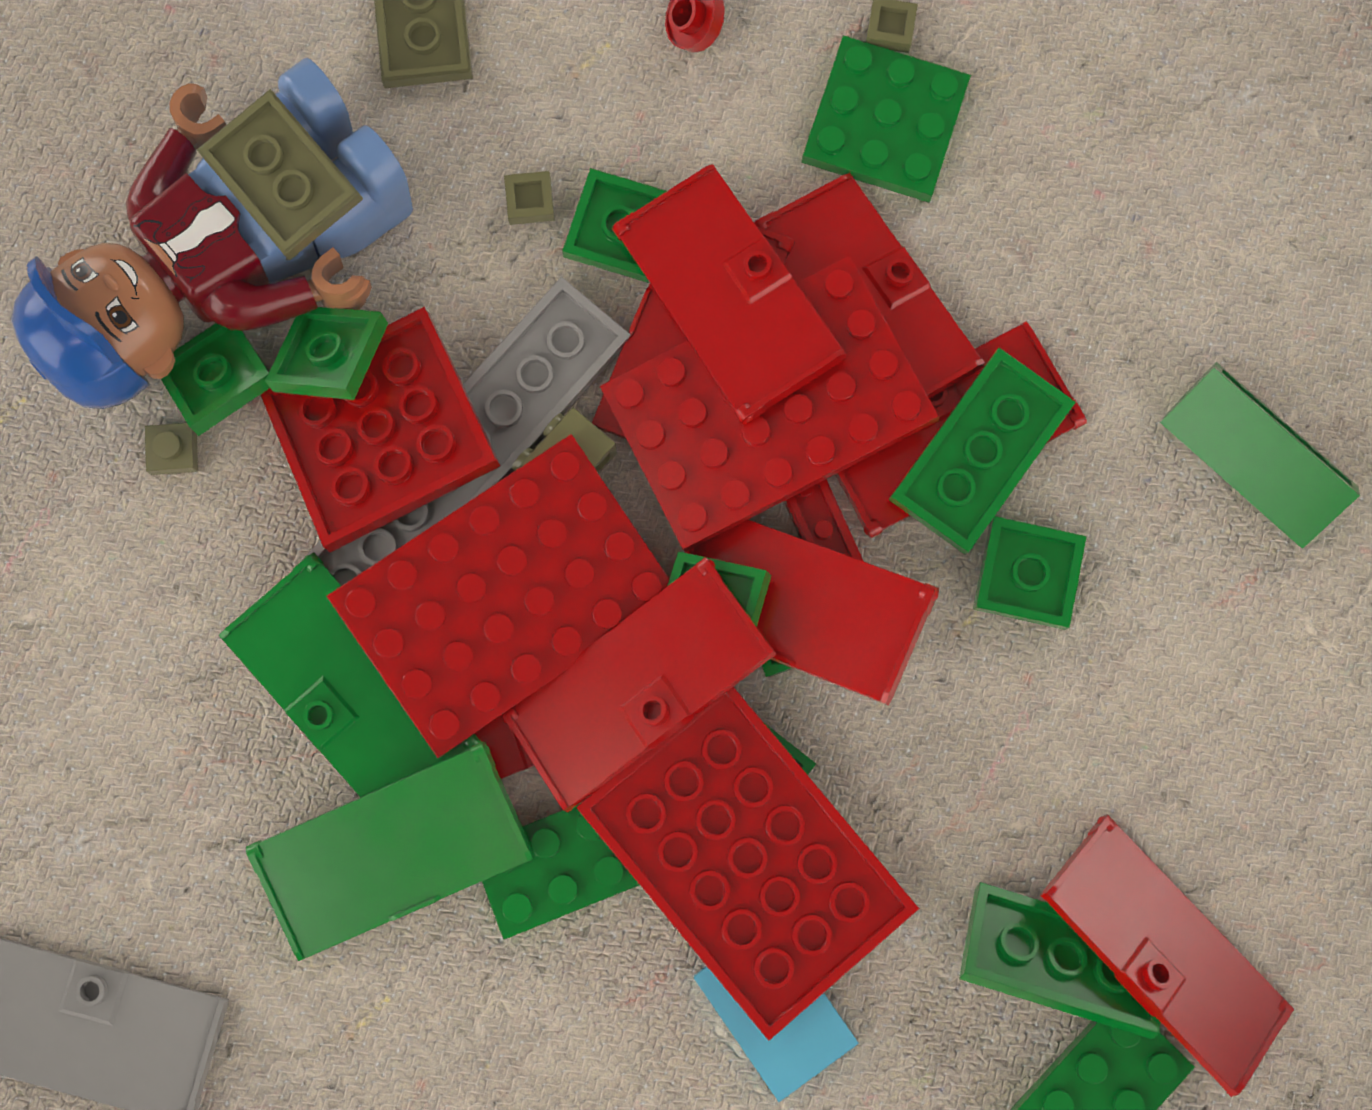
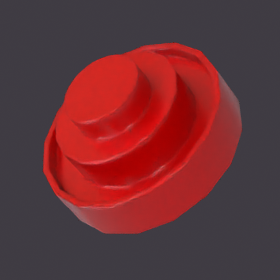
M670 0L665 16V29L671 43L692 53L701 52L711 46L719 36L724 23L725 7L723 0Z

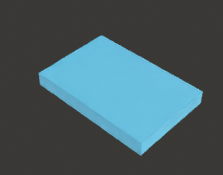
M707 966L693 975L705 996L778 1102H781L859 1044L824 993L768 1041Z

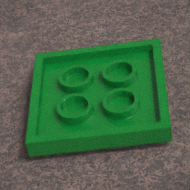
M843 35L801 163L839 175L851 173L855 180L930 203L971 75Z

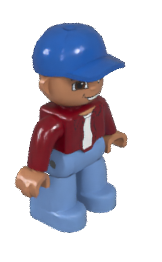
M304 58L282 73L278 78L279 92L275 95L330 160L337 157L333 163L358 191L363 200L289 260L204 158L198 163L193 172L187 174L197 154L196 150L225 127L226 122L218 114L208 122L196 123L206 109L207 94L205 89L198 84L192 83L179 87L172 95L169 103L170 113L177 129H168L131 185L126 200L130 229L145 254L140 256L131 248L120 244L101 243L86 249L66 253L60 257L58 266L53 270L46 267L38 256L27 263L30 281L23 287L14 302L11 322L19 344L30 359L29 362L64 397L84 408L106 409L133 399L147 388L150 383L145 378L146 375L153 379H162L167 376L173 369L175 363L173 352L180 343L184 330V315L179 305V302L182 300L203 322H215L231 330H253L283 322L317 309V302L320 301L326 308L360 310L366 303L372 286L370 280L365 279L364 276L352 275L351 278L342 284H331L329 280L344 268L341 258L358 253L411 215L413 207L408 181L400 163L390 148L373 129L363 125L353 132L349 113L341 96L324 72L312 60ZM312 269V279L306 280L305 276L280 281Z

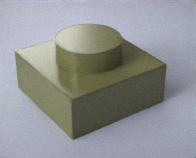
M873 0L866 42L889 50L909 53L918 4L899 0Z
M549 171L504 175L507 214L510 225L555 221Z
M187 423L145 426L146 472L151 475L198 472L197 434Z

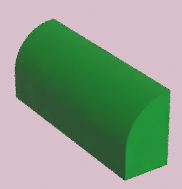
M1215 362L1183 395L1160 422L1302 549L1360 496L1357 484L1218 362Z

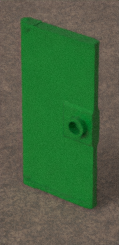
M313 552L306 555L287 576L228 625L218 636L359 797L468 750L471 746L482 742L476 734H473L437 758L326 597L342 585L323 565V561L316 553Z
M484 741L471 746L468 750L265 840H259L246 846L247 857L254 872L258 875L298 961L534 859L535 854L496 770V764L490 754V748Z

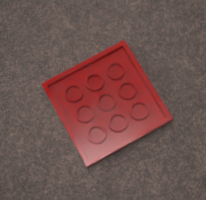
M425 306L387 326L354 400L273 392L271 388L260 394L322 546L330 553L501 467L433 319Z

